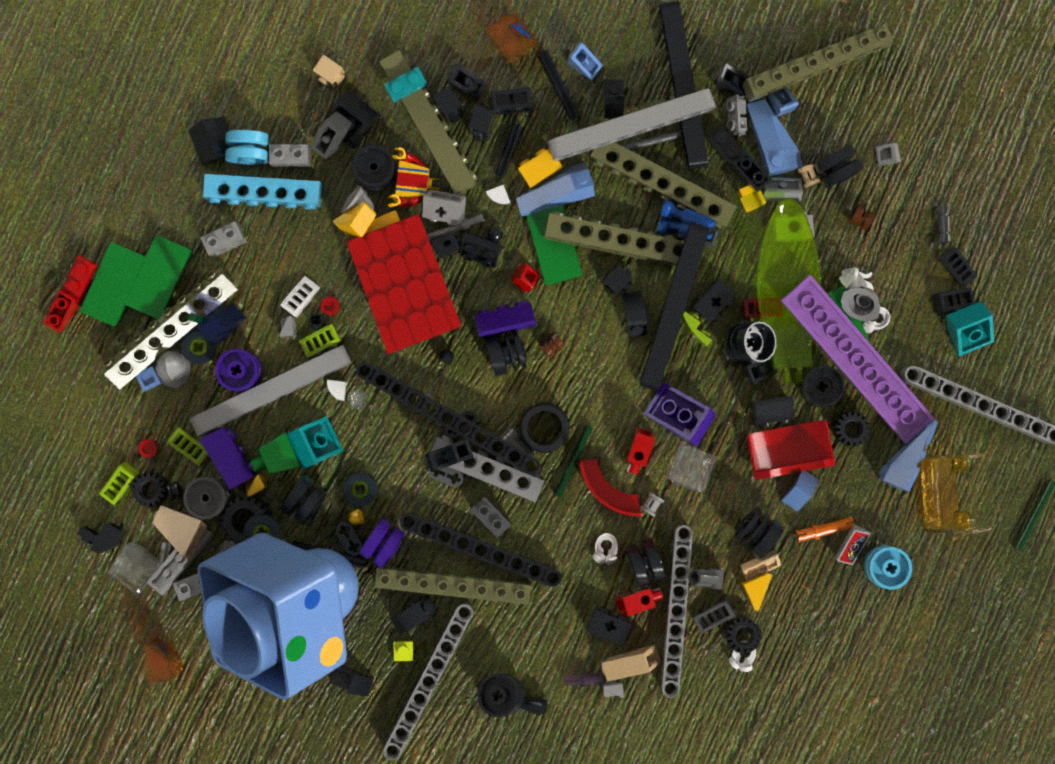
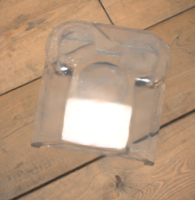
M681 442L667 478L673 483L689 490L704 492L717 456Z
M129 542L107 573L135 593L136 596H139L146 587V582L160 567V562L139 544Z

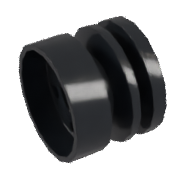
M765 322L737 323L727 330L724 337V348L729 358L736 363L765 362L775 352L776 336L771 326Z
M512 330L514 338L512 340H509L508 334L505 332V342L502 343L497 335L485 338L495 377L508 374V364L512 365L514 371H518L516 362L519 361L522 369L527 368L526 351L517 330Z
M822 365L813 368L804 375L800 384L802 398L813 407L819 408L835 404L841 399L845 390L843 376L837 369L831 366ZM820 383L826 387L822 392L816 388Z
M756 507L741 520L733 535V539L736 541L741 540L740 544L742 546L747 545L751 541L752 543L748 551L758 559H761L777 543L784 531V527L775 520L765 524L768 514L764 513L761 515L762 509Z

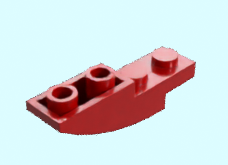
M82 255L77 256L63 288L58 290L43 324L59 333L62 332L86 295L93 281L91 277L98 264Z

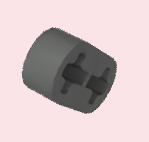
M445 467L440 469L446 473L445 476L441 474L434 476L435 472H431L429 468V475L434 480L452 487H458L463 483L464 476L460 471ZM455 473H458V478H460V482L456 481L455 484H453L452 479L447 477V475H455Z

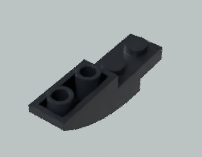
M723 127L707 138V141L719 153V157L755 192L758 193L772 181L771 177L748 152H745Z

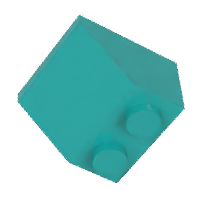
M981 301L946 315L947 330L959 356L994 342L993 315Z
M327 416L287 434L303 470L343 451Z

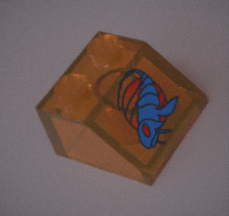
M518 13L503 17L486 29V36L508 66L539 44Z
M154 637L144 643L147 683L171 681L180 674V671H182V661L179 660V655L158 637Z

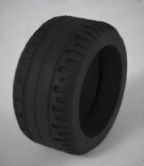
M542 402L532 405L523 413L519 423V432L521 439L531 450L539 453H550L562 447L566 442L570 432V424L567 415L560 407L552 403ZM541 411L553 413L559 419L561 425L558 438L549 444L535 442L528 432V423L531 417Z

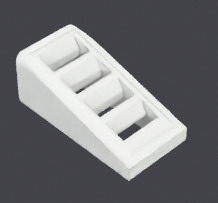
M304 276L280 306L297 318L320 287ZM305 283L313 289L311 292L303 287ZM300 289L308 295L306 298L299 293ZM295 295L303 300L301 304L294 299ZM290 302L298 306L296 310L289 305Z

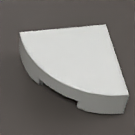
M504 185L486 191L487 196L492 201L503 205L510 204Z
M327 380L329 392L336 399L345 401L347 382Z

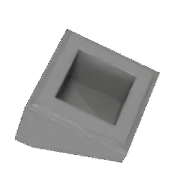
M292 316L282 318L279 337H296L295 318Z
M620 680L602 683L604 697L619 696L624 698L623 684Z

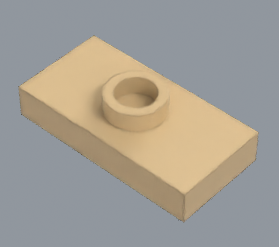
M773 550L761 559L755 557L753 560L740 565L745 580L748 581L781 566L778 553L776 550Z

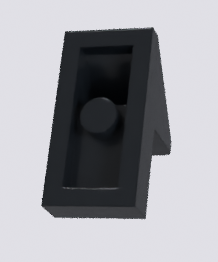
M723 63L717 79V88L728 89L735 94H739V96L745 97L746 94L742 84L749 77L729 64Z
M456 64L448 79L452 89L460 90L474 100L479 99L486 85L485 82L459 64Z
M605 79L604 119H615L623 116L624 80Z
M772 357L765 362H752L742 366L751 385L777 373Z
M340 666L336 669L331 684L348 690V694L367 697L374 678L348 667Z

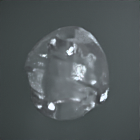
M360 389L351 390L348 394V405L352 409H364L368 395Z

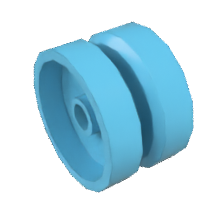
M232 130L226 132L225 143L231 146L225 150V160L227 162L243 165L268 163V152L262 149L269 145V135L267 133L252 130Z
M879 545L871 549L865 556L863 564L864 573L872 583L889 590L898 589L904 586L911 577V560L899 548Z

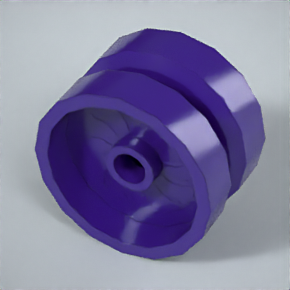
M241 349L228 350L223 353L218 359L215 368L216 378L219 383L226 389L237 392L248 391L256 387L261 380L263 372L258 357L249 351ZM238 368L242 369L241 373H237Z
M383 518L359 553L368 559L377 550L378 553L374 558V564L380 568H383L386 562L392 558L405 535V532L396 528L387 536L391 523Z

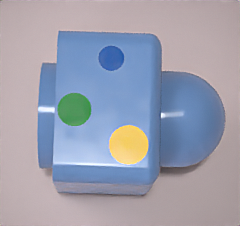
M258 533L198 565L204 606L202 613L203 625L210 643L211 654L220 667L282 700H287L345 663L347 650L343 619L355 605L359 584L353 566L343 555L323 548L306 551L266 533Z

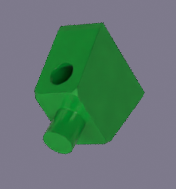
M286 432L257 450L259 457L250 461L254 472L264 468L267 475L300 467Z

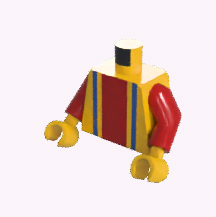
M394 148L399 151V156L392 155L393 159H402V161L399 160L396 192L387 197L392 198L394 203H390L388 206L413 207L423 201V196L428 192V189H440V179L430 178V170L417 156L405 152L403 148Z

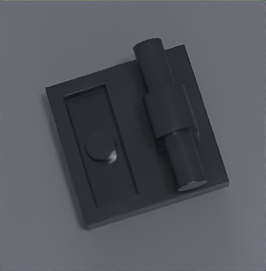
M464 233L459 256L467 261L481 263L482 266L487 268H496L503 246L493 243L489 239L478 238Z

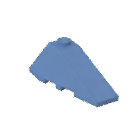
M763 99L746 104L764 171L769 176H774L802 168L803 164L797 146L766 100Z
M585 162L568 166L516 198L520 215L522 217L594 197V184Z
M932 420L905 444L886 465L881 467L879 475H881L880 481L898 490L910 491L920 470L917 465L926 455L924 447L928 446L931 442L938 421Z

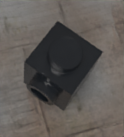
M452 231L431 241L440 260L460 252L459 246L462 243L458 234L454 236Z
M618 265L602 284L617 296L621 290L626 292L632 285L630 282L633 278L631 276L632 272L626 266L621 267Z

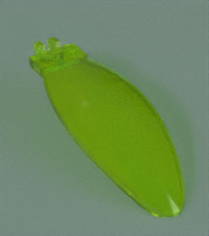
M792 198L783 199L772 213L760 249L756 279L757 302L761 322L770 325L776 336V349L772 356L773 369H784L785 384H789L791 380L789 368H796V382L802 383V368L813 367L811 345L814 339L780 300L808 275H811L821 286L820 264L813 233L804 210Z

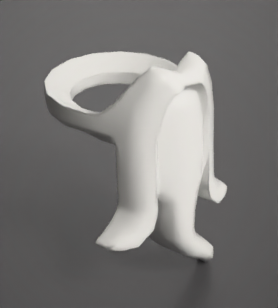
M856 267L842 270L839 280L847 290L854 287L874 290L872 284L864 280V278L871 277L872 272L863 274Z

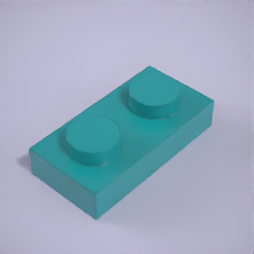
M416 67L384 84L393 103L427 86V82L419 67Z

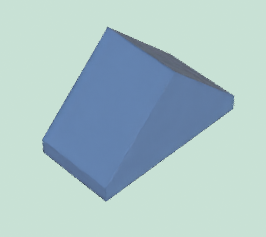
M579 42L568 59V65L590 80H593L603 66L582 42Z
M787 87L768 95L776 117L794 111L799 105L797 99Z
M800 471L781 501L798 512L812 497L818 479L806 471Z

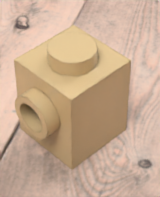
M325 55L321 57L313 69L314 74L319 77L318 81L327 87L328 85L335 87L336 84L339 85L345 76L343 68Z

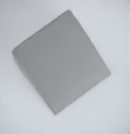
M893 142L875 147L878 166L900 162L897 143Z

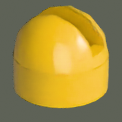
M360 509L353 510L348 515L350 524L360 525L364 523V517Z

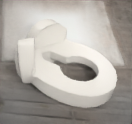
M880 307L879 313L883 318L881 323L862 321L866 333H872L873 330H879L888 325L890 313L887 309Z
M604 533L598 537L595 543V553L592 556L597 563L603 564L605 562L607 565H610L618 560L616 555L618 550L616 538L609 533ZM604 540H609L612 543V548L608 550L607 556L603 554L604 549L601 547V542Z
M743 640V641H740V642H741V643H748L749 641ZM756 649L750 652V655L745 657L742 663L739 662L740 653L733 650L732 657L729 658L731 666L742 672L751 671L753 669L752 663L756 657Z

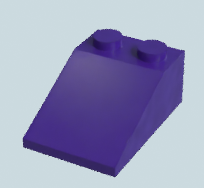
M664 382L644 412L646 417L697 447L716 416L710 407Z

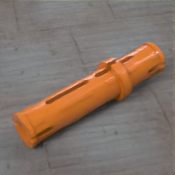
M849 517L818 526L814 524L810 528L795 530V535L799 536L797 541L801 542L813 538L817 540L821 536L849 530L854 525V523H851L853 518Z

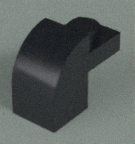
M641 291L622 294L628 338L647 335V318Z
M468 439L426 453L425 457L430 471L434 472L473 458L474 455Z
M110 521L103 525L100 533L84 526L80 527L77 535L81 536V540L88 544L94 543L90 549L91 551L105 552L116 548L121 543L127 530Z
M427 595L411 606L404 608L390 619L400 635L423 623L430 616L438 612L430 596Z

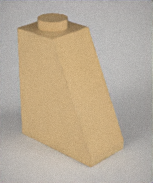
M160 506L159 510L155 512L152 522L180 555L190 561L207 528L203 521L164 506Z
M656 643L609 657L603 661L602 673L606 676L607 682L652 671L661 663Z

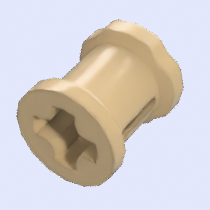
M814 164L797 170L798 173H801L804 180V188L820 182L813 169Z

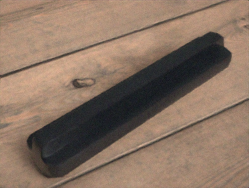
M514 122L512 124L495 172L498 177L504 178L506 176L522 131V125Z

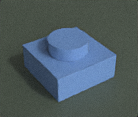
M154 366L136 375L143 392L162 384Z

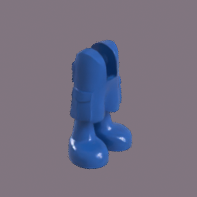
M665 201L661 211L663 218L659 223L657 233L664 236L670 230H677L680 236L686 237L691 222L706 227H715V220L690 209L681 211L671 201ZM670 217L679 218L682 223L672 220ZM709 231L707 240L712 238L713 232Z

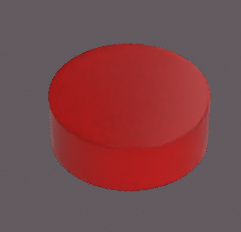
M327 296L321 301L320 308L324 314L333 316L339 312L340 303L335 297Z
M144 439L139 444V453L145 458H152L158 454L159 444L154 439Z

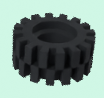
M842 413L841 416L836 418L837 421H834V436L843 445L858 446L863 444L864 440L869 437L868 433L871 431L869 430L870 423L867 422L868 419L861 413ZM850 421L855 422L859 427L858 433L855 436H849L845 432V425Z
M157 472L140 474L131 484L133 485V488H131V491H133L132 498L136 499V503L146 507L157 506L163 503L162 501L167 498L166 494H169L166 478H163V475L157 474ZM147 482H152L157 487V492L152 497L146 496L143 492V487Z
M739 618L730 623L726 629V642L735 652L741 654L750 653L760 645L762 632L759 630V625L754 623V620ZM745 628L750 632L751 638L748 643H741L737 640L736 633L739 629Z

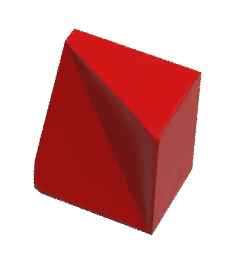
M525 263L517 267L511 282L522 291L527 292L534 288L539 273Z

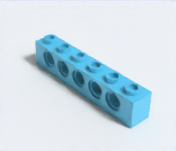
M205 174L203 197L209 200V203L220 204V201H228V204L231 205L247 202L249 206H258V203H265L267 207H277L280 204L285 205V208L295 209L297 206H304V209L315 210L316 207H321L322 183L320 181ZM229 186L228 193L221 194V188ZM248 187V193L241 196V188ZM262 188H267V194L264 197H259V191ZM285 189L286 196L278 198V192ZM303 190L306 192L303 199H297L299 191Z

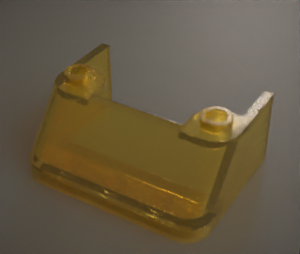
M985 453L925 456L918 463V468H920L919 487L922 525L927 532L974 534L991 531V527H974L971 514L967 511H959L956 473H963L968 469L969 458L985 457Z

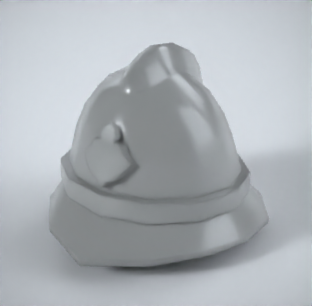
M359 186L347 197L341 215L362 202H365L374 211L373 201L367 195V192L363 190L362 186Z
M854 287L843 292L841 304L843 310L850 317L861 321L878 319L880 305L874 290Z
M169 347L158 357L155 369L165 386L178 388L185 384L189 378L191 364L185 359L180 349Z

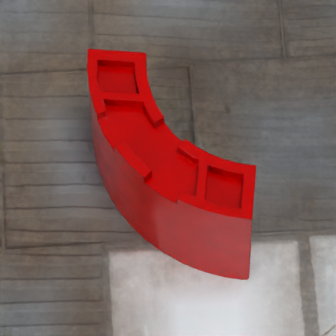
M826 420L747 434L755 480L791 474V472L800 470L807 471L835 465Z
M597 459L578 460L584 483L603 505L621 514L643 516L639 507L638 494H627L613 488L601 474Z

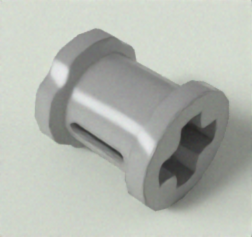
M649 492L648 499L640 509L655 517L657 508L664 500Z

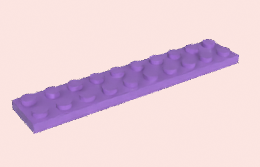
M808 275L780 300L904 444H907L935 419L811 275Z

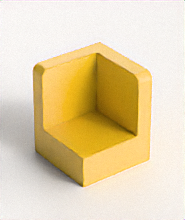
M746 186L737 192L746 213L766 203L761 190L757 193L749 186Z

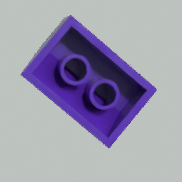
M525 300L516 302L514 307L508 308V305L496 307V311L489 312V309L478 311V315L474 316L479 338H487L504 334L505 332L509 333L512 330L518 331L536 327L531 303H527Z
M223 427L199 440L231 490L242 486L257 475L245 457L247 455L242 445L239 446L235 440L237 436L234 431L228 429V427Z

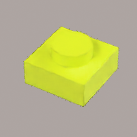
M413 640L394 641V661H413Z

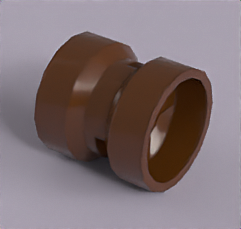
M857 205L848 222L858 224L861 229L866 231L872 223L875 214L870 211L866 212L863 207Z
M554 332L549 335L547 341L543 340L539 343L549 358L555 355V351L565 347Z

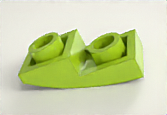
M685 311L682 316L685 326L700 344L707 347L712 341L709 338L710 334L703 329L697 330L701 323L698 321L699 317L691 311L689 313Z

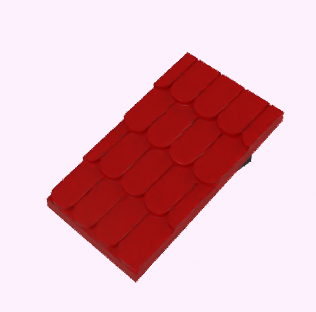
M419 214L364 234L362 237L346 241L387 354L461 327L460 320Z

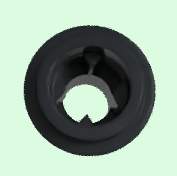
M525 697L523 706L520 709L538 716L541 714L545 715L548 700L544 699V697Z

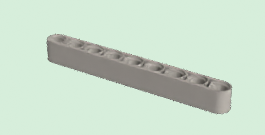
M704 89L551 139L547 143L553 161H559L715 109L716 105L710 89Z
M344 345L334 348L190 418L197 436H202L351 364V359Z
M917 366L905 367L900 372V378L906 384L1041 442L1055 444V438L1051 440L1049 436L1051 431L1055 433V426ZM909 370H912L915 375L912 380L907 376ZM927 377L932 380L931 387H927L925 384ZM945 385L950 389L948 395H945L943 392ZM963 392L967 395V401L965 403L961 400V394ZM981 400L985 403L983 410L978 406ZM998 408L1002 410V416L1000 418L996 415V410ZM1016 415L1020 418V423L1018 425L1014 423V418ZM1034 423L1038 427L1035 433L1032 431V425Z
M685 524L677 525L673 532L660 682L663 694L669 698L677 696L680 690L689 585L688 576L693 538L691 528ZM682 528L688 530V535L685 538L678 536V532ZM680 547L686 549L684 557L677 556L676 552ZM684 567V574L679 577L676 576V568ZM677 586L683 588V592L679 596L673 594V590ZM676 605L681 606V612L678 615L672 614V608ZM673 625H679L680 627L679 632L676 634L670 633V628ZM672 644L678 645V650L675 653L668 652V648ZM669 664L676 665V670L674 672L667 671V666ZM668 683L675 685L671 692L665 690V686Z
M460 603L448 623L384 747L383 753L388 760H396L403 751L472 618L473 607L470 603ZM467 607L470 610V614L462 616L459 613V609ZM453 624H457L460 626L461 631L455 634L450 630V627ZM447 641L451 643L452 648L446 651L442 648L441 644ZM440 659L443 662V666L437 668L433 665L432 661ZM424 677H432L434 683L427 685L424 682ZM418 693L423 694L425 700L418 702L415 699V695ZM413 711L416 717L409 719L406 716V712ZM399 728L405 729L406 732H407V735H405V736H400V735H398L397 729H399ZM396 746L398 752L390 753L388 747Z

